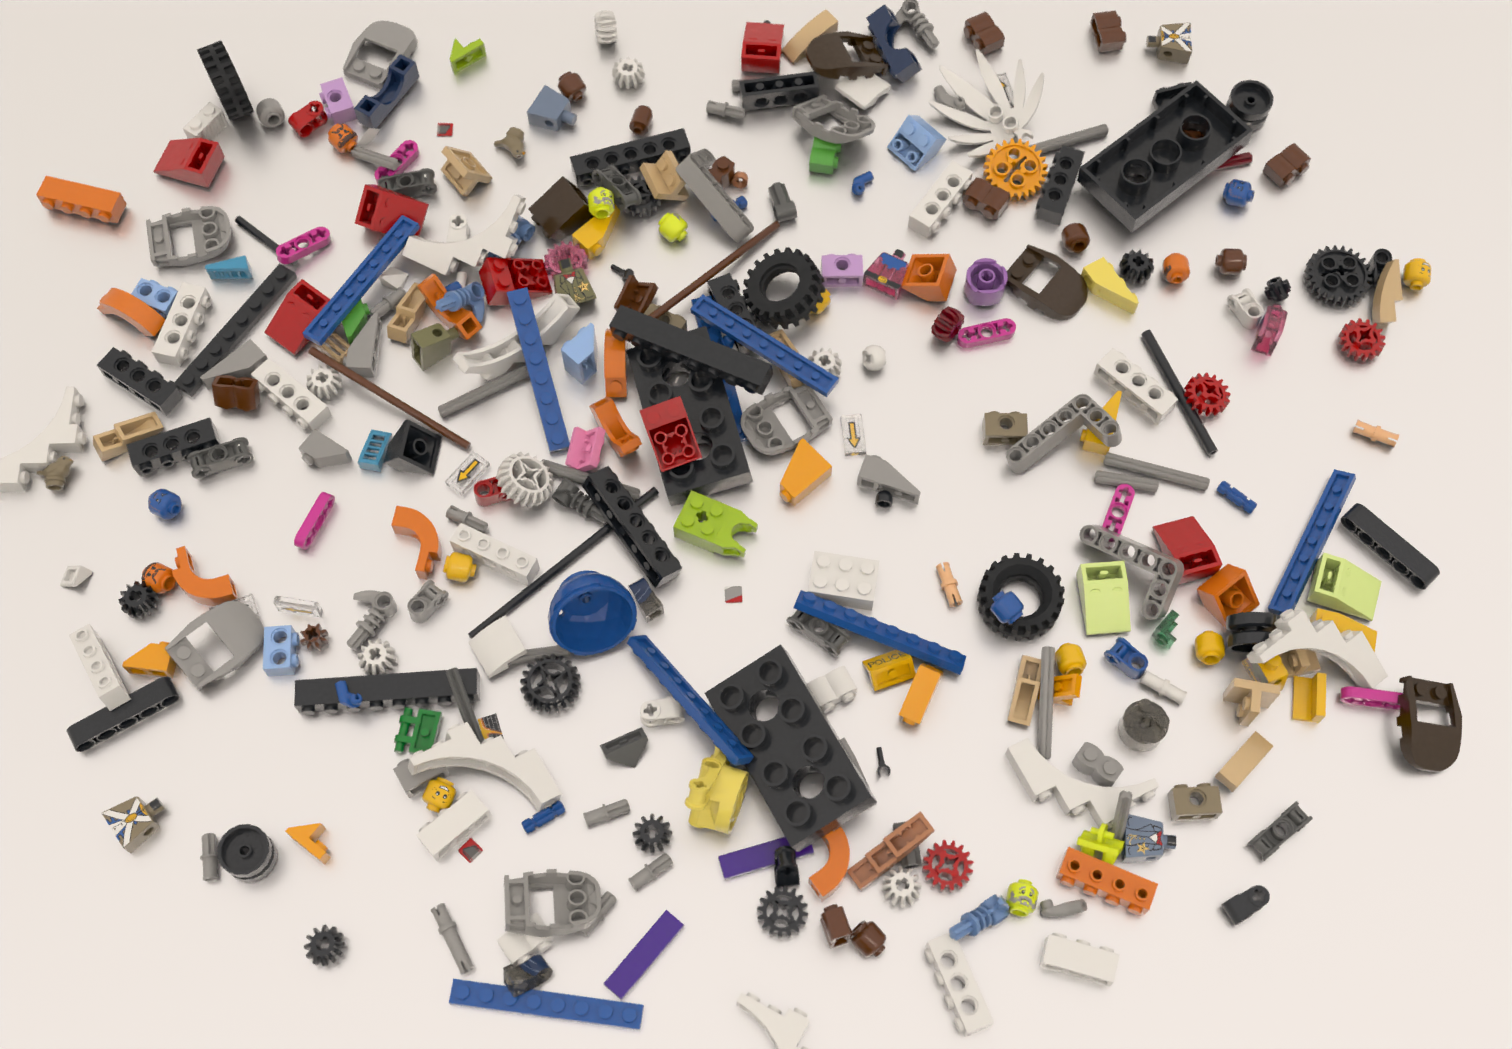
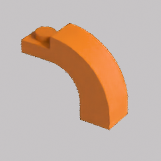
M431 274L417 285L426 299L425 302L434 314L449 329L455 327L459 337L468 340L483 328L473 312L463 307L455 312L450 310L440 312L439 309L436 310V301L444 298L447 292L436 274Z
M111 288L101 298L100 305L97 308L102 314H114L125 319L145 336H155L166 320L137 297L117 288Z
M606 329L604 341L606 397H627L626 350L628 349V341L617 340L613 337L610 329Z
M605 397L589 406L598 426L606 430L605 438L620 457L630 454L639 448V445L642 444L639 436L628 429L613 399Z
M396 506L391 526L395 534L411 536L421 543L415 571L419 579L427 580L429 573L433 571L434 560L441 561L442 557L441 542L432 522L421 512L408 507Z
M185 546L176 548L178 557H175L177 569L172 570V574L187 596L207 606H218L227 601H238L235 584L229 574L213 579L200 578L195 574L192 557Z
M842 827L822 837L829 851V859L825 866L810 876L808 880L809 885L822 902L840 887L847 873L850 848Z

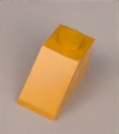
M162 641L159 644L150 643L125 660L122 667L129 674L173 678L177 664L164 649L169 642Z

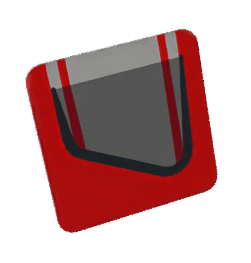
M438 123L437 136H452L453 123Z
M472 838L458 849V852L469 863L483 851Z

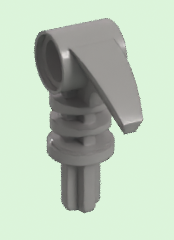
M905 0L895 15L900 26L904 22L910 23L916 32V36L919 39H924L930 49H935L939 45V41L932 32L934 26L925 18L924 13H920L917 0Z
M365 590L354 593V600L369 602L372 605L368 609L369 615L363 616L364 621L358 620L356 622L358 628L346 643L351 649L358 650L368 636L374 637L376 635L374 629L380 628L379 622L384 623V618L395 615L397 604L389 592ZM384 602H390L387 607H381Z

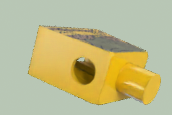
M1279 655L1265 663H1250L1248 658L1241 662L1252 681L1280 685V691L1283 690L1288 678V671Z

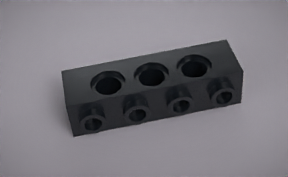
M813 71L739 81V96L742 108L747 111L801 104L819 97L820 86L817 73Z
M1062 145L1060 153H1055L1052 162L1055 166L1054 168L1050 167L1047 179H1050L1049 183H1044L1041 192L1044 195L1043 199H1038L1035 210H1038L1037 219L1060 226L1083 161L1084 151Z
M730 273L707 281L709 296L711 295L713 301L733 313H739L740 315L737 316L757 327L755 315L753 312H749L748 305L745 302L746 297L744 295L741 296L738 281L736 279L733 280ZM737 341L734 342L739 352L744 354L753 352Z
M113 347L97 364V367L105 377L166 416L183 398L179 392L180 387L171 380L167 382L158 371H150L146 364L140 360L136 362L125 350L119 351Z
M209 417L126 444L132 467L138 475L150 474L154 470L163 467H171L175 463L184 460L187 461V456L191 452L203 450L221 443L216 427Z

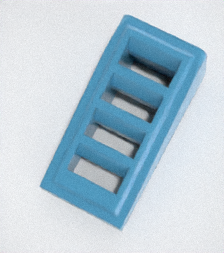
M246 256L205 265V269L211 279L253 278L251 266Z
M371 429L358 459L360 469L381 472L392 433ZM375 436H377V437H383V438H385V439H384V441H382V440H377V439H374V438H375ZM373 443H375V444H381V447L372 446V445H373ZM371 450H374V451H379V452H378V453H372V452H370V451H371ZM368 457H375L376 459L372 460L368 459Z

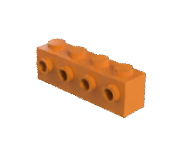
M45 176L36 194L42 206L47 209H57L67 214L74 213L85 218H96L105 223H118L127 205L120 192L51 176Z
M1068 847L1065 851L1056 878L1060 879L1063 885L1079 887L1083 889L1082 891L1085 894L1103 897L1111 905L1118 906L1120 904L1127 907V910L1135 915H1145L1150 910L1158 886L1153 881L1071 847Z

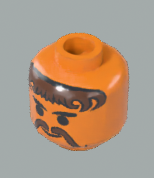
M335 124L328 132V141L340 153L351 152L357 145L358 135L347 124Z
M1172 253L1163 260V276L1167 282L1179 284L1189 277L1190 266L1186 256L1180 253Z
M159 562L149 564L142 571V582L145 581L146 587L151 586L152 590L158 594L170 591L176 583L172 574L173 569Z

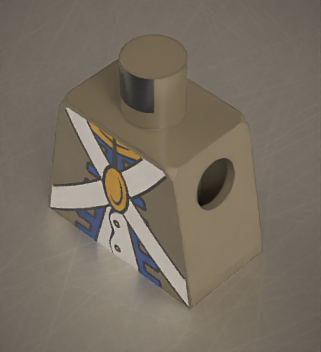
M1191 23L1161 25L1157 36H1147L1146 47L1157 48L1158 59L1188 64L1192 54Z
M136 796L102 812V815L122 847L131 854L159 829L160 825L154 816L163 811L165 807L158 798H155L146 805L141 798Z

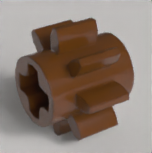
M319 623L316 626L307 624L305 631L300 632L304 637L300 642L303 646L307 645L309 652L313 649L321 651V647L324 644H328L327 639L324 638L328 635L326 629L322 630Z

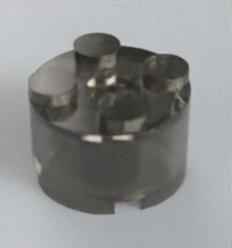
M1149 699L1136 701L1128 706L1119 720L1120 739L1132 750H1153L1167 734L1170 719L1164 709L1157 703Z

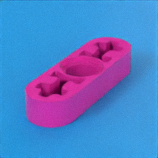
M404 141L390 155V157L402 161L397 170L390 169L388 171V168L380 166L375 171L374 175L377 184L381 176L401 174L419 156V148L415 141Z
M316 227L279 245L276 248L277 260L282 264H290L329 245L331 242L330 231L326 227ZM300 243L309 244L306 248L298 247Z
M1004 318L964 327L958 333L957 342L963 348H972L1011 339L1015 334L1016 324L1013 320ZM1003 326H1006L1007 329H1010L1009 332H1007L1006 329H1003ZM989 330L992 332V336L984 337L981 331ZM964 335H967V337L970 338V340L963 338Z
M1121 484L1116 488L1102 527L1109 529L1111 524L1115 523L1113 531L1121 534L1135 496L1132 486ZM1124 491L1127 492L1124 502L1122 503L1119 501L1121 499L1122 492ZM1115 508L1122 510L1123 516L1115 517L1112 514V510ZM1112 537L1109 539V542L1115 541Z
M326 492L320 493L295 536V546L304 550L310 547L334 505L335 497Z
M1347 686L1340 689V701L1347 704L1400 710V705H1397L1398 695L1403 693Z

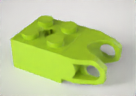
M691 490L673 526L675 538L709 552H716L723 556L744 558L746 549L739 545L732 537L734 534L742 531L756 533L758 524L748 518L741 510Z

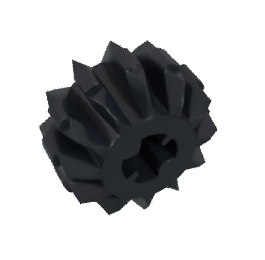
M1132 249L1129 254L1125 253L1119 263L1120 275L1125 276V281L1128 279L1132 280V285L1135 281H1138L1140 284L1144 280L1148 281L1151 273L1154 271L1153 258H1148V253L1142 254L1141 249L1137 253Z
M135 581L132 587L126 584L127 590L120 591L122 598L118 600L122 606L121 610L126 614L128 613L131 618L138 616L143 619L144 613L151 615L150 609L157 608L155 602L159 600V596L155 594L156 592L152 590L151 586L146 587L145 581L141 584Z
M650 814V820L648 821L645 816H642L643 824L635 823L634 826L637 831L632 832L633 837L637 838L635 845H642V852H646L650 848V853L655 854V848L657 847L660 852H663L662 844L670 845L668 837L672 836V831L667 830L670 827V823H663V816H659L655 820L654 814ZM651 830H655L654 838L649 836Z
M323 925L321 932L314 928L313 932L315 935L313 937L311 935L306 936L311 942L304 945V949L309 950L306 957L313 959L312 963L314 965H318L321 962L323 967H327L329 960L333 964L337 963L336 955L343 957L344 953L339 949L346 947V943L341 941L344 935L341 932L337 933L338 929L335 926L329 929L327 925ZM323 943H324V944H327V943H328V944H329V947H328V948H321V945H322Z

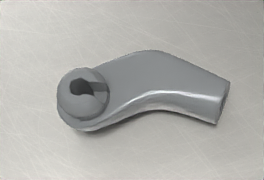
M942 85L934 88L938 103L960 111L965 108L963 97L955 98L950 96Z
M1051 899L1040 902V907L1042 908L1040 912L1046 917H1066L1087 910V904L1083 899L1053 906Z

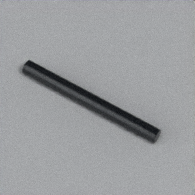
M241 216L236 217L235 222L276 253V248L279 246L276 242ZM298 260L290 264L294 266L297 264Z

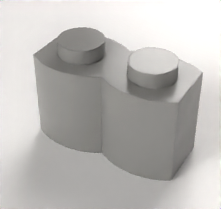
M1089 742L1083 744L1072 761L1073 766L1085 775H1090L1102 787H1112L1124 770L1123 766L1116 759L1104 756L1103 752L1096 745Z

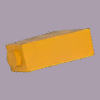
M804 438L799 441L780 482L779 494L786 503L790 502L793 506H796L832 474V465Z
M924 662L920 664L899 712V715L903 717L902 721L910 725L922 722L944 671Z

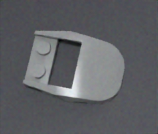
M376 21L372 23L352 44L343 67L344 75L381 90L388 76V68L385 70L358 59L356 55L359 49H362L365 41H369L396 52V55L389 64L390 66L399 54L407 58L414 54L418 43L415 33L410 28L391 21Z
M821 95L792 107V118L809 134L830 143L842 144L861 139L872 134L876 126L875 122L868 116L858 115L859 110L854 107L849 110L843 107L844 103L838 100L832 102L827 99L826 95ZM830 113L843 122L844 125L834 126L829 131L824 129L823 124L819 122L814 123L811 120Z
M202 206L200 210H191L189 207L181 209L182 212L173 215L171 213L162 215V220L151 223L150 219L146 220L150 259L153 265L189 266L220 255L227 248L231 238L230 221L226 212L214 206ZM192 225L196 253L188 254L185 257L173 255L169 228Z
M803 383V386L794 389L792 386H788L778 393L772 394L771 392L765 395L764 399L758 404H752L741 416V428L749 443L757 451L766 455H778L797 448L802 438L807 442L811 441L832 424L833 418L814 390ZM793 399L812 428L809 433L793 441L773 412V409Z
M227 601L191 621L164 649L199 691L203 689L202 686L212 681L216 682L230 672L240 668L261 647L264 641V627L260 619L246 604L238 601ZM205 622L208 623L234 655L232 659L215 672L186 638L187 635Z
M547 869L546 873L533 874V871L524 872L523 878L509 879V875H504L505 931L537 937H549L579 932L588 928L595 922L601 910V891L597 880L590 874L581 871L570 870L568 873H558L556 869ZM529 889H553L555 924L542 926L536 925L535 922H530Z

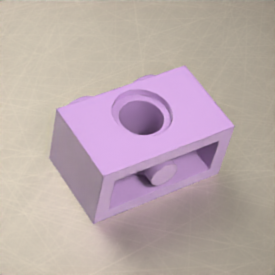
M342 77L320 84L322 92L319 95L322 103H327L328 105L325 108L328 119L332 118L334 124H342L357 119L354 106Z
M822 255L821 275L825 281L822 283L824 287L862 286V255Z

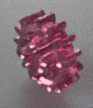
M561 241L560 246L555 243L554 249L548 248V254L544 255V266L547 275H552V279L553 275L561 273L558 261L570 258L573 269L579 267L583 270L588 269V257L585 249H580L579 244L573 246L572 241H569L568 245Z

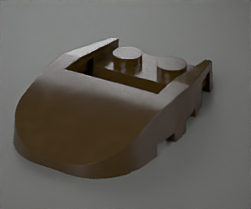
M849 31L828 33L814 38L805 51V56L811 68L820 76L829 79H839L840 76H847L849 80H857L859 76L873 78L874 73H881L882 76H886L888 64L884 63L873 43V36ZM843 42L847 43L848 46H853L861 62L852 61Z
M1028 244L1023 253L1007 270L1008 278L1006 284L1013 289L1012 294L1017 298H1022L1032 310L1035 308L1044 312L1045 316L1059 321L1071 319L1087 301L1088 288L1084 278L1067 262L1048 251ZM1042 262H1050L1058 266V272L1039 294L1024 285Z
M1410 675L1399 678V683H1403L1404 687L1403 694L1398 695L1397 705H1400V716H1397L1396 720L1397 726L1401 727L1402 738L1399 741L1404 758L1411 766L1419 770L1440 772L1449 768L1459 755L1462 738V713L1453 683L1445 684L1412 678ZM1416 703L1445 708L1446 713L1450 716L1451 725L1444 726L1417 721Z

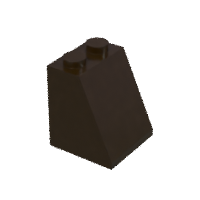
M564 176L528 208L532 213L531 219L538 226L541 225L543 227L542 233L549 240L553 238L557 242L571 236L594 217L589 212L588 198Z

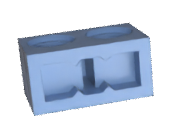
M141 278L131 295L149 305L166 319L178 291L170 286H161L154 280L148 281Z
M292 625L264 627L263 670L268 677L295 675V667L299 666L296 646H299L300 639L299 633L294 630ZM287 637L283 643H278L279 639ZM281 658H286L283 664H277Z

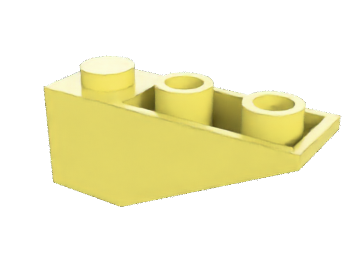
M1102 257L1083 267L1081 276L1086 281L1087 288L1092 294L1131 314L1135 313L1139 304L1138 298L1127 288L1124 279L1117 275L1111 263Z

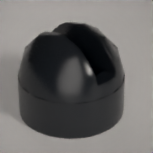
M883 490L877 493L875 499L876 506L880 508L892 506L893 498L889 491Z

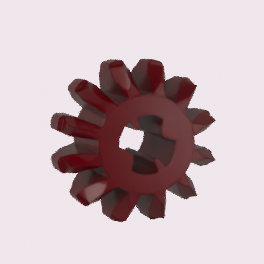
M946 307L934 320L931 333L941 341L950 342L958 334L959 330L962 329L964 315L955 308Z

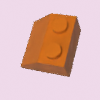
M912 254L901 285L902 289L926 301H947L957 271L950 254Z
M1230 564L1225 565L1197 588L1203 606L1225 629L1226 617L1228 615L1251 612L1260 605L1246 570Z

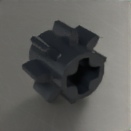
M1275 277L1266 283L1267 287H1265L1264 291L1268 300L1273 298L1274 302H1280L1288 298L1291 286L1288 279L1282 281L1281 277Z

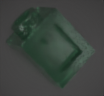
M1173 609L1152 634L1159 645L1166 646L1168 649L1177 640L1170 634L1178 625L1175 621L1179 614Z

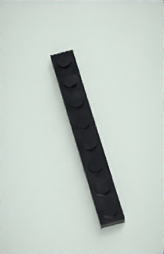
M279 263L178 377L175 383L180 387L181 391L192 397L204 384L200 377L225 359L297 278L295 272Z

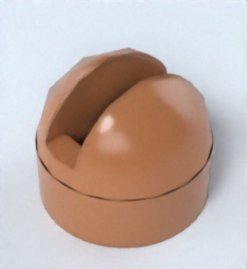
M737 171L732 178L733 186L739 189L745 188L748 184V175L745 172Z

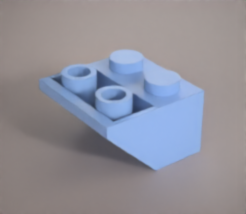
M908 115L887 148L910 168L917 171L936 156L947 139L920 116Z
M592 323L582 327L572 340L566 341L561 348L565 370L581 384L585 383L597 372V341Z

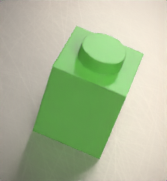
M361 299L342 321L350 345L368 322L367 316L371 315L367 303L363 304Z

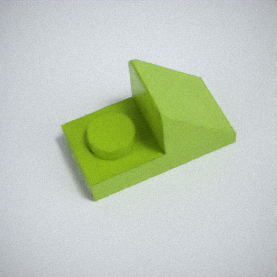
M456 38L454 39L450 55V63L454 74L487 56L484 43L480 38L465 47Z

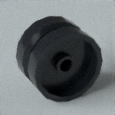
M1245 80L1233 87L1225 106L1254 131L1265 123L1273 105L1274 97L1271 90L1265 84L1255 80Z
M1242 612L1228 615L1226 617V629L1232 632V634L1227 637V649L1233 652L1250 653L1253 651V646L1267 640L1269 634L1277 628L1274 624L1277 621V616L1267 612Z
M241 824L229 829L221 837L217 846V857L220 865L235 879L243 882H256L266 877L273 870L277 861V849L273 840L259 827L251 824Z

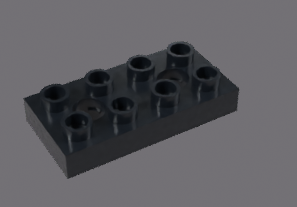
M1196 80L1082 165L1079 169L1077 181L1126 228L1134 232L1248 145L1253 130ZM1183 131H1200L1204 137L1198 139L1191 138ZM1124 175L1131 177L1142 175L1146 178V181L1134 183L1129 181Z
M706 326L689 331L710 340ZM637 347L627 349L642 409L681 396L697 444L705 443L712 446L709 455L704 459L694 460L664 472L660 470L670 505L674 506L686 502L691 490L707 496L753 482L723 380L718 377L716 379L712 378L700 370L694 371L683 363H674L663 355H654L650 350L643 347L641 349ZM683 371L690 374L688 381L681 386L674 387L667 383V379L673 373Z
M781 644L705 692L715 713L754 756L751 762L745 764L790 846L797 852L805 849L877 803V800L788 651ZM769 697L778 698L777 714L768 721H758L756 710L760 702ZM813 772L822 773L824 776L822 791L813 798L801 797L800 784L803 778Z

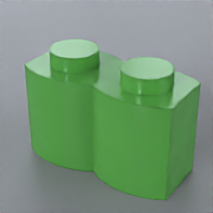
M814 136L809 171L833 174L834 168H838L839 157H836V155L841 153L842 144L830 143Z

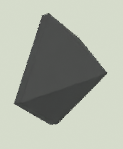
M641 727L601 744L600 747L606 759L635 768L648 742V737Z

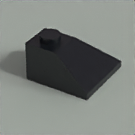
M407 419L389 442L384 463L402 472L432 475L442 436Z

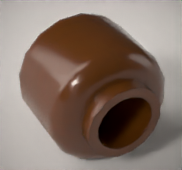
M566 72L559 78L558 89L570 101L578 102L584 97L586 85L578 73Z
M1072 223L1062 230L1061 237L1067 251L1080 253L1089 246L1090 237L1083 224Z
M1224 248L1220 255H1216L1215 266L1219 267L1221 274L1239 275L1242 270L1246 269L1247 255L1241 249Z
M864 920L852 930L851 942L864 957L871 956L872 954L877 957L886 948L883 945L886 941V935L875 922H866Z

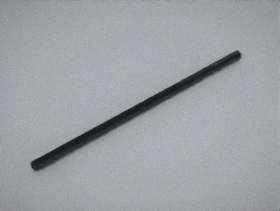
M652 487L637 499L635 503L641 508L659 494L658 490ZM609 523L469 632V637L472 639L488 625L508 614L610 533L613 529Z

